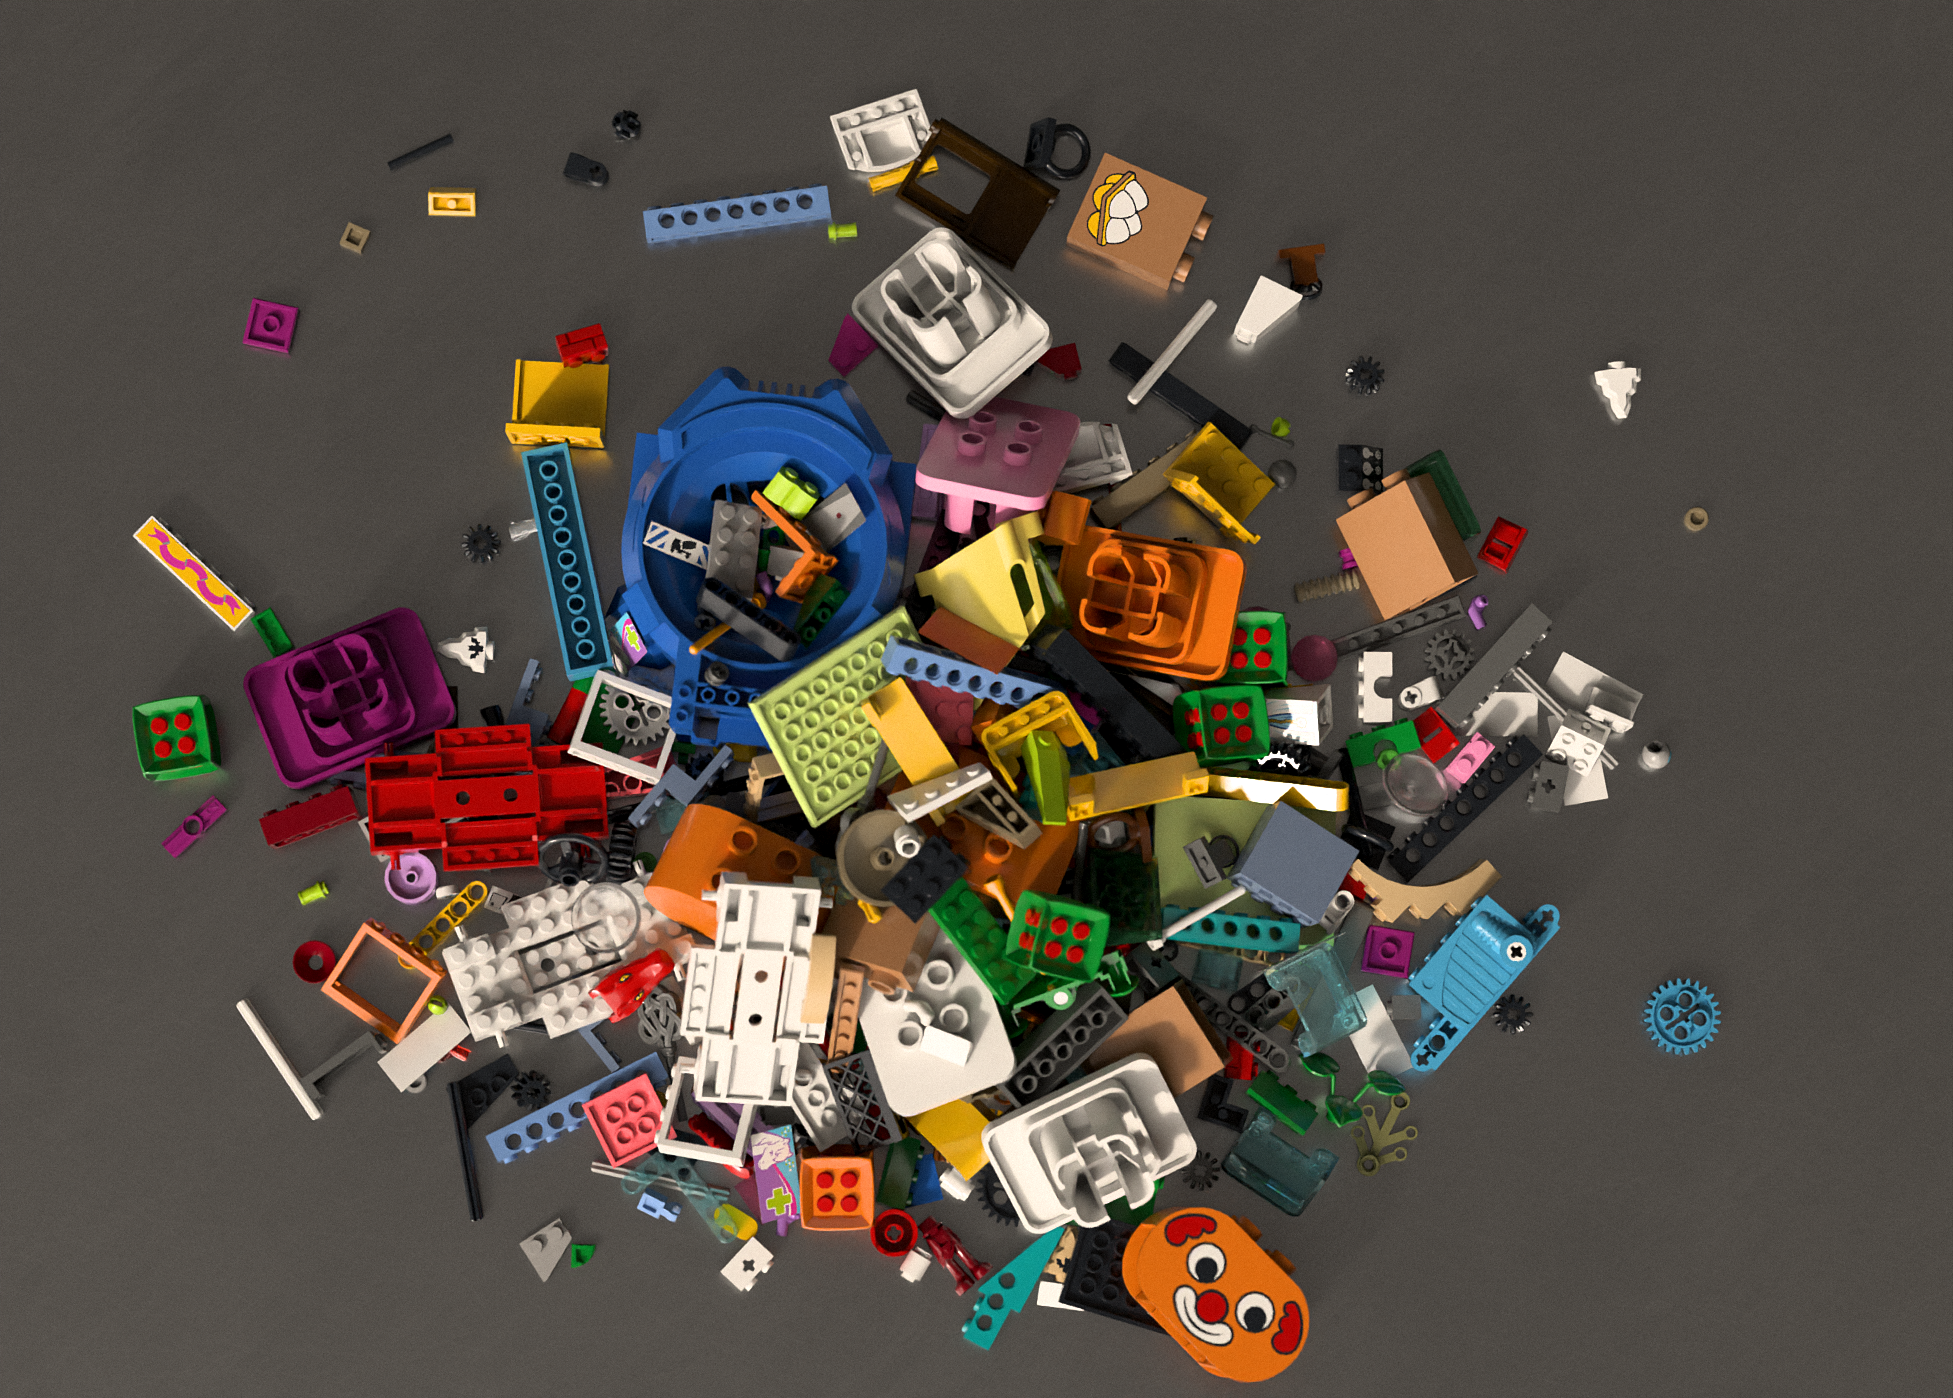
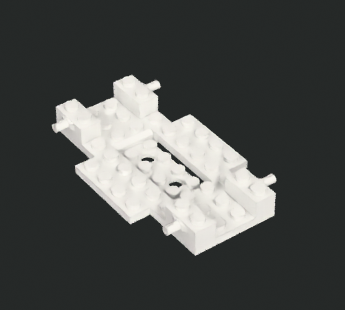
M642 859L638 860V863L637 861L632 863L637 873L633 880L622 883L620 887L598 895L594 883L589 884L584 880L579 881L573 887H568L561 883L501 905V910L508 926L507 929L491 935L486 933L478 937H468L464 925H461L460 928L459 926L455 928L460 941L454 946L443 949L442 955L475 1042L496 1035L500 1048L504 1047V1044L508 1046L509 1043L504 1031L543 1017L551 1039L608 1018L614 1011L601 995L592 999L588 991L595 987L612 969L622 964L626 965L640 957L644 958L656 948L665 950L673 959L675 964L674 972L678 982L687 978L682 965L689 963L691 944H695L691 933L688 934L685 926L662 914L646 899L644 889L653 872H646ZM606 919L607 923L574 934L557 942H552L521 955L518 953V951ZM589 942L596 943L599 948L598 953L595 955L587 954L585 951L586 944ZM547 958L551 959L555 965L554 969L549 972L541 968L542 960ZM621 958V962H618L616 964L599 969L597 971L564 982L562 984L556 985L546 990L537 992L535 994L533 992L534 990H537L539 988L556 983L558 981L572 977L573 975L583 973L585 971L591 970L593 968L599 967L601 965L607 964L609 962Z
M721 872L720 885L717 891L702 890V900H714L717 902L716 918L718 926L715 945L691 944L680 1025V1035L703 1036L702 1045H699L695 1063H680L679 1073L694 1074L693 1088L696 1101L791 1106L794 1079L808 1080V1070H796L799 1043H823L827 1021L826 1016L824 1024L800 1023L802 1000L805 999L810 962L811 934H815L818 907L832 908L833 904L832 898H820L821 889L818 878L793 876L792 884L752 882L747 881L746 873ZM740 953H744L734 1035L729 1036ZM783 956H786L775 1038H772L783 964ZM759 970H764L768 973V977L763 981H758L754 977L755 973ZM757 1013L762 1016V1020L758 1024H751L748 1020L752 1014Z

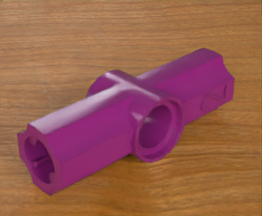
M212 795L191 816L186 817L183 823L161 844L176 859L197 838L205 834L206 830L227 811L226 807ZM192 821L200 823V828L196 833L189 831V825Z

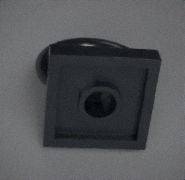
M1050 117L1032 123L1028 136L1024 168L1032 171L1044 166L1051 174L1060 178H1073L1086 169L1091 157V147L1087 136L1080 128L1068 123L1056 124L1057 119ZM1061 132H1067L1075 136L1082 149L1079 163L1070 169L1059 168L1050 159L1056 145L1054 136Z
M1350 814L1346 824L1341 826L1342 834L1340 839L1357 850L1359 849L1356 836L1370 841L1373 856L1361 859L1360 853H1358L1356 859H1359L1367 867L1378 871L1385 852H1390L1394 849V844L1390 840L1396 827L1364 814L1368 828L1366 830L1353 825Z

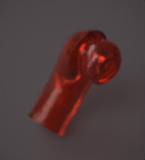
M456 1045L437 1062L442 1063L452 1057L465 1062L470 1051Z

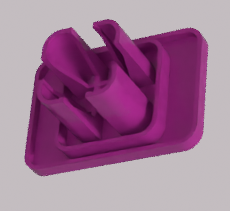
M405 607L395 608L254 666L246 673L243 680L244 691L280 780L292 789L306 788L364 764L365 758L384 755L383 743H388L389 752V742H392L393 750L395 751L434 735L435 730L448 729L456 719L455 704L421 620L413 610Z

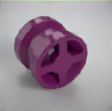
M1350 548L1338 552L1339 557L1343 560V570L1358 568Z

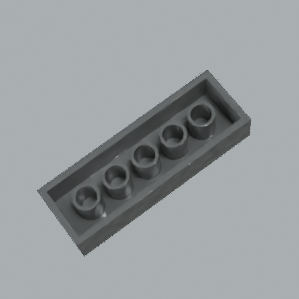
M1531 603L1434 709L1440 718L1453 730L1457 726L1462 729L1473 717L1470 712L1473 709L1478 711L1489 700L1486 695L1489 692L1494 694L1505 682L1502 677L1504 675L1509 677L1520 666L1518 660L1520 658L1525 660L1536 648L1533 643L1536 640L1540 643L1551 632L1552 629L1549 626L1553 621Z
M1095 980L1090 983L1086 982L1076 991V998L1068 1008L1056 1010L1013 1050L1017 1061L1016 1070L1008 1080L995 1086L1016 1109L1048 1095L1129 1019L1128 1016Z

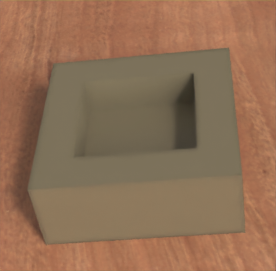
M349 222L340 240V245L362 254L371 232Z

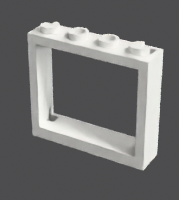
M598 670L591 684L567 753L656 785L660 781L676 735L671 727L669 728L656 768L581 742V738L601 683L671 708L672 694L665 695L660 693V690L653 686L644 687L638 685V682L631 678L622 679L616 677V674L609 670Z
M679 1056L677 1064L674 1063L672 1067V1086L668 1085L666 1091L667 1106L662 1108L660 1121H662L661 1129H658L655 1134V1143H657L659 1151L661 1153L743 1167L758 1104L744 1103L733 1151L668 1139L685 1074L679 1073L680 1063L694 1064L696 1060Z

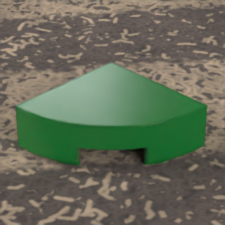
M572 1244L571 1268L587 1263L595 1252L596 1244Z

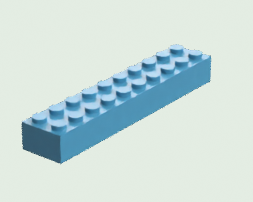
M566 442L521 452L567 677L571 682L594 677L598 670L602 671L605 669L616 672L570 448Z

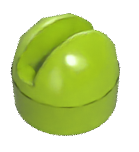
M1277 417L1272 423L1271 432L1273 435L1285 437L1290 433L1289 428L1291 424L1288 420Z
M440 995L432 996L428 1002V1009L435 1015L445 1013L448 1008L446 999ZM434 1001L442 1003V1006H438L432 1003Z

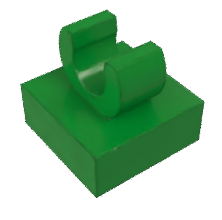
M673 741L671 752H679L678 764L686 765L689 753L695 754L697 752V745L690 742Z

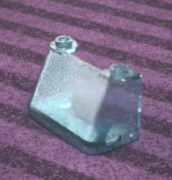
M1323 943L1264 972L1269 985L1274 990H1287L1306 1029L1298 1037L1299 1048L1304 1057L1313 1055L1366 1027L1367 1016L1336 951L1330 944Z

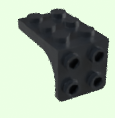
M933 835L918 850L917 854L880 890L914 924H917L959 879L971 873V870L968 868L971 863L960 852L955 855L951 851L954 847L942 835L939 838Z

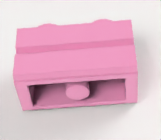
M1476 732L1445 770L1460 783L1464 784L1495 746L1480 733Z

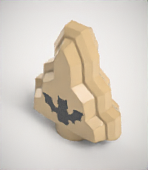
M1067 1226L1060 1237L1059 1245L1054 1248L1042 1271L1054 1274V1281H1064L1078 1234L1076 1226Z

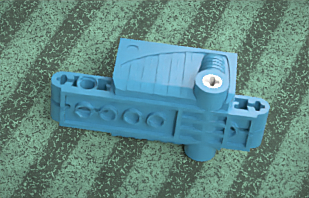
M1488 895L1484 898L1479 896L1471 905V908L1474 910L1469 916L1464 914L1455 924L1458 927L1453 934L1448 932L1440 941L1442 947L1437 952L1432 950L1424 959L1427 964L1421 970L1417 967L1409 976L1411 982L1408 985L1444 1015L1443 1019L1437 1017L1429 1026L1432 1031L1427 1037L1422 1034L1414 1043L1416 1049L1411 1055V1064L1414 1069L1422 1072L1428 1071L1430 1068L1436 1070L1558 931L1560 926L1557 923L1560 914L1555 906L1549 904L1542 905L1536 912L1531 909L1523 918L1525 922L1523 926ZM1543 911L1546 913L1551 911L1553 913L1552 919L1554 920L1552 922L1549 920L1545 922L1543 927L1547 929L1543 932L1540 925L1532 922L1536 919L1539 923L1544 917L1541 913ZM1512 947L1515 949L1520 947L1522 949L1520 953L1523 956L1521 958L1518 956L1512 958V951L1510 949ZM1435 1035L1443 1036L1445 1039L1444 1047L1440 1049L1435 1048L1432 1045V1038ZM1428 1051L1430 1053L1427 1058L1428 1065H1418L1419 1059L1417 1055H1424Z

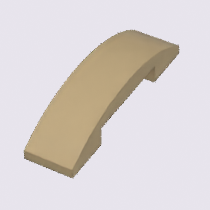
M811 934L810 962L805 999L802 1000L800 1023L824 1024L833 983L836 935Z

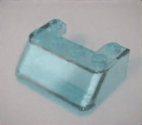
M1260 1105L1225 1156L1221 1167L1227 1175L1286 1214L1293 1217L1300 1216L1325 1184L1340 1157L1323 1148L1315 1150L1311 1157L1307 1156L1271 1132L1276 1124V1118L1269 1110Z

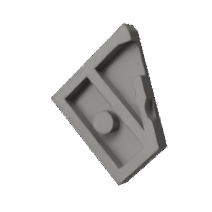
M558 1218L520 1243V1246L543 1282L549 1279L550 1274L573 1238L561 1218Z

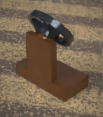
M1324 243L1281 249L1277 252L1278 263L1289 261L1292 263L1294 279L1290 284V290H1293L1294 285H1299L1295 290L1297 293L1317 291L1312 295H1303L1301 300H1313L1322 293L1323 285L1317 276L1315 258L1324 257L1326 253Z

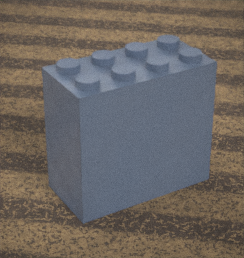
M1279 801L1266 807L1242 849L1238 860L1230 870L1227 879L1232 882L1231 885L1235 888L1239 885L1245 886L1246 891L1251 894L1253 900L1271 906L1270 910L1275 914L1285 915L1293 919V923L1301 924L1300 928H1306L1320 922L1359 850L1284 802Z

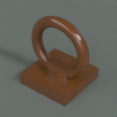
M1143 806L1131 808L1132 815L1125 812H1112L1096 818L1088 827L1087 846L1099 856L1117 857L1129 852L1138 844L1143 863L1153 861L1150 829ZM1113 821L1125 822L1129 836L1127 842L1113 848H1106L1097 844L1095 834L1101 826Z

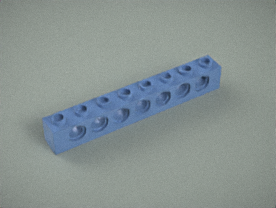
M816 183L809 185L806 189L789 187L784 192L777 193L776 190H766L762 192L763 195L753 196V193H744L739 195L740 198L730 199V196L718 197L717 201L707 202L706 199L694 201V204L691 205L674 203L669 208L651 206L647 208L648 211H643L647 242L652 243L831 218L827 186ZM810 198L812 204L809 207H802L799 204L800 200ZM780 201L789 203V208L784 211L779 210L776 206ZM758 204H763L766 206V211L758 214L754 212V207ZM735 207H740L743 209V214L739 217H734L731 215V210ZM716 210L720 212V217L717 220H711L708 218L709 212ZM688 214H695L697 220L694 223H687L685 217ZM665 217H672L674 223L666 227L662 225V220Z
M891 635L881 658L886 671L892 675H907L914 681H929L930 684L936 687L947 686L958 693L969 692L979 699L991 698L998 704L1005 705L1009 703L1018 709L1053 691H1059L1065 695L1067 693V690L1060 681L1006 666L996 675L955 652ZM913 658L911 662L906 663L908 659ZM935 664L932 668L927 669L929 665ZM952 670H956L953 674L948 675ZM976 675H977V677H976L974 680H971V681H970V679H971L973 676H976ZM998 681L995 686H991L994 682ZM1019 687L1017 691L1012 692L1015 688ZM1037 693H1040L1039 696H1037L1036 698H1033L1034 695H1036Z
M654 1052L487 1135L486 1138L497 1161L501 1162L504 1160L505 1164L517 1159V1153L523 1150L529 1153L539 1148L538 1143L547 1140L549 1143L561 1137L559 1133L566 1129L571 1132L582 1126L580 1122L588 1119L585 1112L581 1116H576L573 1113L574 1104L577 1102L585 1103L593 1099L597 1092L605 1093L615 1088L618 1082H627L635 1078L638 1072L642 1070L648 1072L649 1080L654 1090L666 1085V1079L669 1078V1075L658 1052ZM555 1113H561L564 1116V1122L561 1126L556 1127L552 1124L551 1118ZM535 1123H539L543 1128V1132L539 1137H534L530 1133V1128ZM513 1134H518L521 1137V1144L516 1148L509 1144V1138Z

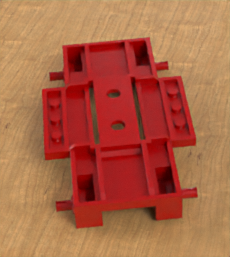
M530 724L435 730L436 753L394 756L393 743L389 742V752L388 743H383L384 757L365 758L371 856H390L391 870H395V861L397 870H401V855L417 853L419 850L442 848L444 872L538 866V842L544 841L549 836L559 833H580L590 836L595 840L609 839L604 766L567 753L570 745L531 747ZM602 742L587 743L589 745L603 749ZM533 772L532 775L438 781V778ZM510 788L516 790L518 794L516 800L512 802L504 798V792ZM459 792L469 794L470 800L467 804L460 805L456 801V796ZM536 813V817L457 823H441L440 820ZM580 844L581 855L585 858L586 848L587 857H591L590 847Z

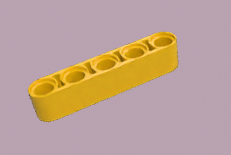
M481 881L471 882L409 944L419 947L424 951V955L429 957L455 931L456 927H460L487 900L489 895L488 887ZM482 886L484 889L483 896L477 899L473 898V888ZM460 902L467 905V910L463 915H457L455 912V906ZM448 919L450 922L449 929L444 932L438 929L439 921ZM427 935L431 936L433 944L429 948H423L421 939ZM398 955L401 966L406 969H416L412 964L407 965L404 959Z

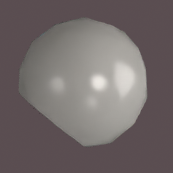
M1657 739L1644 745L1642 751L1644 763L1654 769L1665 767L1672 755L1669 745Z

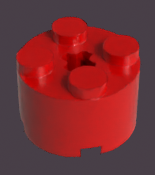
M890 1209L882 1212L875 1218V1225L871 1227L870 1236L873 1245L880 1253L889 1257H899L908 1253L916 1244L918 1228L916 1222L908 1213L898 1209ZM892 1226H896L897 1230H901V1235L897 1236V1240H893L892 1236L887 1234V1231H891Z

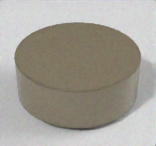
M1693 507L1685 514V524L1691 530H1702L1708 524L1709 515L1702 507Z

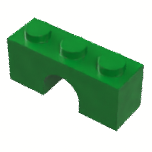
M1408 718L1394 721L1395 726L1386 728L1384 724L1371 728L1372 733L1363 735L1361 731L1349 735L1350 739L1345 742L1353 768L1356 769L1377 762L1375 747L1383 740L1392 741L1396 745L1399 755L1421 749L1414 721H1408Z

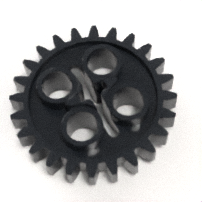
M987 1163L986 1166L989 1170H980V1173L985 1176L984 1179H977L978 1183L983 1184L982 1188L976 1189V1192L983 1193V1196L978 1201L986 1202L982 1210L988 1208L991 1210L988 1215L989 1218L996 1214L997 1223L1003 1218L1005 1219L1006 1226L1013 1220L1015 1227H1018L1019 1220L1021 1219L1006 1190L994 1186L995 1182H1002L993 1165ZM997 1191H1004L1007 1194V1201L1002 1205L994 1201V1194Z

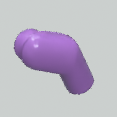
M763 571L756 574L755 577L760 586L759 593L765 597L768 603L773 593V587L767 572Z
M1483 594L1476 595L1468 609L1469 616L1477 630L1487 626L1482 613L1489 600Z
M801 1213L777 1219L776 1235L787 1236L789 1224L799 1219Z

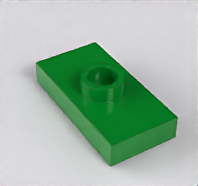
M271 607L251 618L252 623L273 658L295 648Z

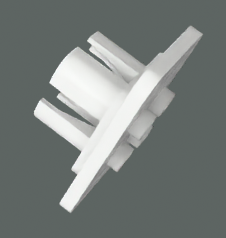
M936 228L930 231L854 298L852 303V311L858 322L951 416L958 419L969 418L977 413L1048 351L1053 341V336L1047 323L948 228Z
M942 928L939 930L914 992L897 987L893 995L884 994L868 985L869 979H863L858 1017L887 1102L897 1114L914 1116L1004 1082L1014 1074L1017 1061L995 997ZM905 999L926 1001L935 1013L934 1023L929 1026L970 1041L973 1044L965 1067L920 1050L927 1026L921 1023V1018L917 1012L904 1011Z
M1135 1053L1006 1114L986 1125L981 1135L985 1152L1023 1225L1033 1233L1048 1232L1073 1219L1084 1227H1095L1110 1220L1104 1204L1123 1195H1126L1131 1209H1134L1146 1203L1152 1197L1154 1192L1153 1181L1188 1165L1194 1159L1197 1152L1193 1136L1155 1060L1145 1053Z

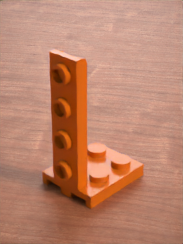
M755 490L752 494V500L805 551L803 556L796 560L792 570L780 581L779 587L775 590L781 598L803 603L807 590L820 574L828 575L839 560L833 554L827 553L821 547L822 542L815 536H810L806 532L807 528L801 522L794 521L791 515L782 507L768 499L763 492Z

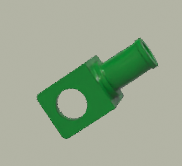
M779 526L764 529L763 545L758 547L757 566L760 572H767L771 551L770 546L785 544V532ZM772 530H776L779 534V540L776 543H772L769 538Z

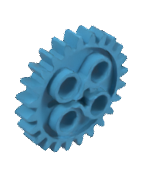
M1677 978L1674 986L1669 980L1667 981V989L1659 985L1660 993H1651L1655 1000L1646 1001L1651 1006V1009L1644 1010L1645 1013L1650 1014V1017L1644 1019V1022L1651 1023V1026L1646 1031H1654L1651 1040L1659 1038L1657 1046L1660 1047L1666 1044V1052H1669L1674 1047L1676 1055L1680 1053L1681 1049H1683L1685 1055H1688L1690 1048L1696 1053L1698 1052V1045L1702 1048L1707 1047L1705 1039L1710 1042L1714 1040L1710 1033H1718V1030L1713 1026L1714 1024L1721 1023V1021L1715 1019V1016L1721 1014V1011L1714 1010V1007L1719 1002H1711L1714 994H1705L1707 986L1698 989V981L1691 986L1690 979H1686L1684 984H1682L1680 978ZM1681 994H1687L1690 997V1004L1687 1007L1682 1006L1679 1002ZM1696 1003L1699 1004V1008L1685 1017L1686 1022L1684 1020L1679 1021L1666 1030L1665 1026L1680 1016L1679 1012H1686ZM1664 1007L1671 1011V1018L1669 1020H1664L1660 1015L1661 1009ZM1696 1013H1701L1704 1016V1023L1701 1026L1696 1025L1693 1021ZM1678 1026L1685 1030L1686 1035L1682 1040L1676 1038L1674 1034Z

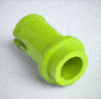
M832 222V224L828 225L829 238L836 240V238L857 237L856 222L843 224Z
M318 880L315 885L297 893L302 904L306 905L320 897L326 898V895L329 894V889L324 880L321 882Z

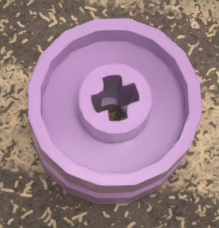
M418 852L401 855V870H397L396 861L395 870H391L390 861L385 871V884L387 890L395 899L407 905H420L429 901L435 895V890L439 887L440 876L437 867L429 858ZM414 874L416 876L414 882L407 880L409 875L412 876Z

